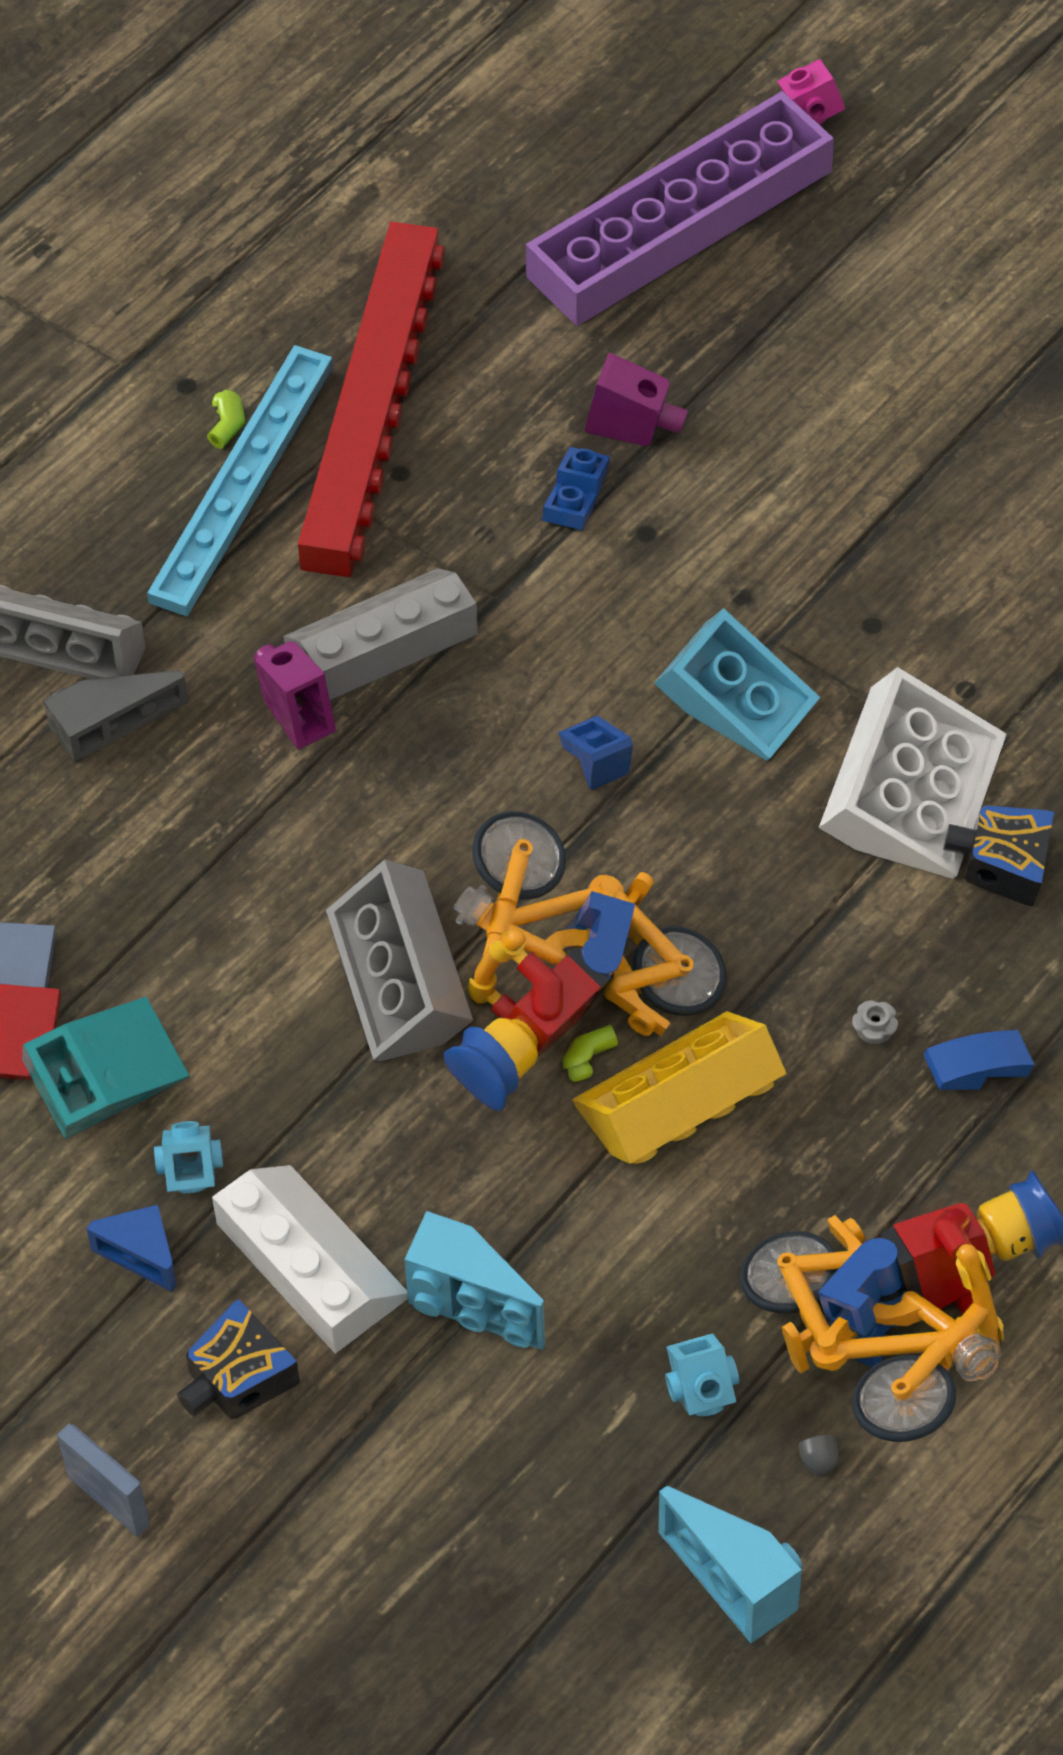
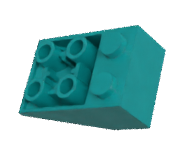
M147 997L66 1023L23 1044L22 1061L65 1140L190 1077Z

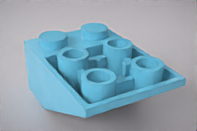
M426 1211L404 1259L408 1303L425 1315L436 1317L440 1314L457 1320L468 1330L474 1332L486 1330L503 1336L507 1342L521 1348L532 1346L543 1350L545 1346L544 1300L472 1226Z

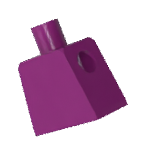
M608 353L596 384L584 432L647 446L651 444L656 427L680 434L688 410L665 402L670 386L667 378L615 354Z
M287 642L278 647L271 644L261 647L255 653L254 662L263 700L297 750L336 732L324 672L295 642ZM295 697L302 700V707L298 704Z

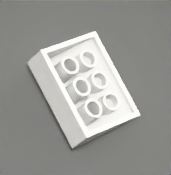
M897 667L872 686L869 691L819 828L857 851L953 879L958 874L964 855L943 850L948 825L954 824L971 829L974 828L1006 733Z

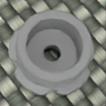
M873 1000L863 1002L857 1008L858 1013L854 1014L852 1018V1025L857 1031L858 1036L870 1044H880L887 1041L896 1032L898 1027V1020L895 1018L896 1011L886 1002L879 1003ZM873 1017H877L880 1021L873 1022L871 1021V1019Z

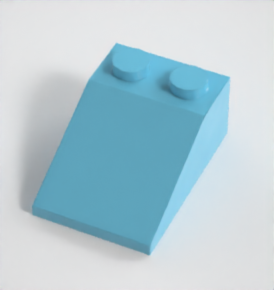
M724 608L704 623L654 682L659 689L687 714L766 761L773 756L820 699L819 695Z
M666 1486L659 1491V1534L751 1644L798 1610L801 1568L803 1566L798 1554L788 1543L780 1544L771 1532L672 1487Z

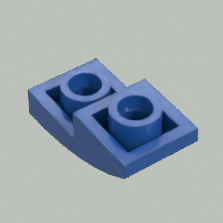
M569 447L557 469L556 484L543 506L542 521L583 531L605 479L610 456L598 454L589 449Z
M1018 1030L985 1032L956 1038L930 1047L924 1053L926 1062L939 1090H980L987 1077H1028L1035 1065Z

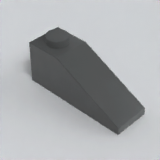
M181 670L81 680L70 687L57 690L51 697L43 701L48 726L75 762L187 703L188 694L185 676Z

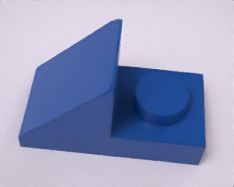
M599 716L592 717L558 732L563 749L580 760L587 785L591 790L629 773L633 748L631 737Z

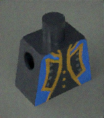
M983 806L980 808L974 829L954 824L948 825L943 850L968 856L964 876L968 883L1022 904L1033 906L1042 884L1054 812L1037 809Z
M238 1299L188 1350L186 1359L189 1373L194 1380L177 1393V1397L183 1407L193 1417L215 1402L229 1418L237 1419L298 1385L300 1378L297 1361Z

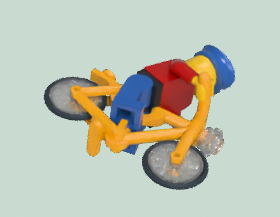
M508 811L498 813L487 819L479 827L472 845L473 861L477 872L484 882L498 892L497 900L493 903L495 898L486 892L488 888L483 884L477 890L468 886L453 909L460 913L455 920L458 924L462 925L465 922L472 928L477 925L487 931L484 953L476 967L474 980L469 978L468 994L476 1004L480 1005L489 1002L492 1005L490 1010L498 1019L491 1022L485 1029L470 1026L464 1030L461 1045L453 1046L444 1052V1062L456 1080L486 1107L494 1111H502L504 1109L506 1097L518 1088L519 1079L536 1064L537 1058L587 1013L604 987L605 998L629 1013V1025L634 1031L644 1036H649L652 1032H655L661 1037L670 1025V1022L644 1004L639 998V994H643L646 999L659 1009L679 1016L700 1014L713 1007L720 999L725 989L726 969L721 954L714 944L700 933L685 927L668 926L658 929L638 908L654 885V880L650 875L640 872L626 893H624L623 886L616 878L609 875H599L592 880L588 889L516 908L518 899L530 900L542 897L559 884L566 866V854L562 841L555 830L545 821L525 812ZM580 910L567 930L556 931L546 940L518 927ZM627 936L638 946L634 954L633 971L623 956ZM575 948L568 955L566 954V950ZM511 959L519 964L516 969L533 984V988L518 1003L506 993L501 995L495 989L497 981L495 972L502 962H507ZM542 960L555 965V967L551 970Z
M1030 1171L1025 1181L1011 1184L1009 1192L981 1204L977 1211L978 1219H976L967 1204L958 1203L893 1225L892 1228L881 1232L882 1238L866 1241L861 1228L854 1219L849 1218L841 1222L834 1215L827 1221L830 1232L848 1250L836 1252L828 1241L813 1233L793 1231L774 1235L754 1247L745 1258L741 1267L740 1282L747 1298L757 1307L775 1313L799 1312L807 1328L799 1334L792 1322L785 1324L781 1328L790 1359L800 1374L809 1369L805 1354L810 1351L812 1360L817 1367L829 1371L840 1369L848 1359H854L872 1367L859 1380L854 1390L852 1407L855 1418L860 1426L870 1435L892 1442H909L933 1433L952 1414L957 1394L954 1379L948 1372L953 1365L952 1361L956 1364V1371L962 1379L969 1382L988 1378L998 1367L1001 1357L999 1339L1001 1341L1004 1340V1328L1002 1320L996 1314L988 1283L995 1275L991 1255L994 1254L1002 1261H1009L1032 1250L1035 1257L1040 1259L1052 1246L1059 1245L1063 1247V1215L1036 1173ZM819 1302H821L824 1314L818 1304ZM954 1302L962 1316L957 1317L955 1320L941 1309ZM921 1320L937 1331L884 1336L890 1327L909 1326ZM923 1353L921 1356H916V1355H902V1354ZM902 1355L880 1362L884 1356Z

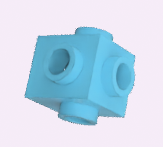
M195 1121L173 1124L171 1130L163 1131L162 1146L154 1147L157 1175L165 1174L167 1192L195 1193L206 1189V1187L215 1186V1168H223V1157L220 1139L211 1140L210 1125L199 1127V1123ZM198 1151L197 1154L192 1157H186L181 1154Z
M713 1333L666 1346L672 1372L665 1374L668 1392L673 1402L679 1401L689 1415H714L722 1411L725 1405L736 1402L733 1385L739 1384L737 1367L731 1355L726 1356L724 1347Z

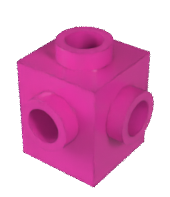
M821 59L805 67L797 68L789 75L777 81L781 91L818 124L846 109L834 78Z

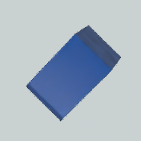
M158 1205L91 1221L86 1228L91 1251L170 1292L174 1290L177 1285L174 1267Z

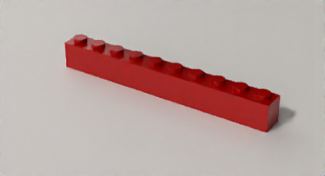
M392 221L389 223L298 541L300 570L351 578L355 561L361 562L363 559L365 536L362 535L364 528H371L375 512V504L372 502L373 495H380L384 480V470L381 469L382 462H389L391 458L393 437L390 436L392 428L398 429L402 414V405L399 404L400 397H407L411 381V373L408 371L410 364L417 363L420 343L417 339L418 332L424 333L427 327L428 308H425L427 301L433 302L436 294L437 278L434 277L435 270H442L444 265L445 246L439 245L438 228Z

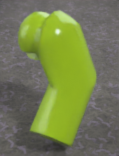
M229 389L218 392L212 400V406L218 407L216 412L220 415L221 420L207 434V438L218 449H223L241 430L246 421L241 397Z
M607 1025L583 1034L571 1042L562 1059L563 1069L568 1070V1076L571 1081L578 1082L591 1077L593 1069L589 1064V1060L592 1059L593 1055L618 1046V1040L612 1026Z

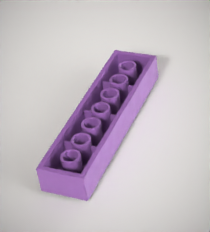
M781 91L525 244L526 277L570 321L579 326L832 172L834 138Z

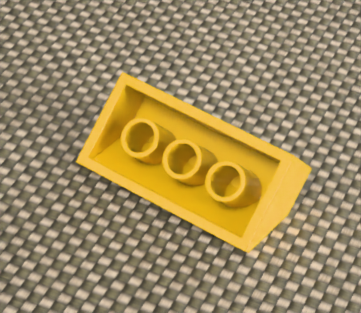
M726 1011L572 1100L577 1110L612 1156L629 1164H639L653 1158L657 1154V1148L669 1141H679L691 1136L697 1130L696 1126L707 1119L720 1118L729 1114L735 1109V1103L747 1096H757L769 1091L774 1086L773 1081L787 1073L766 1025Z

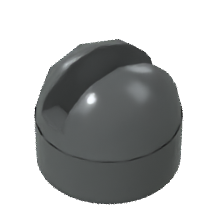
M835 1435L816 1436L803 1440L798 1444L801 1460L806 1469L812 1473L824 1475L832 1471L837 1465L840 1451Z

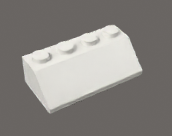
M291 1165L250 1169L212 1197L217 1225L335 1354L408 1299L407 1290Z

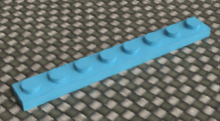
M296 345L293 346L147 592L149 604L188 617L333 369L332 357Z

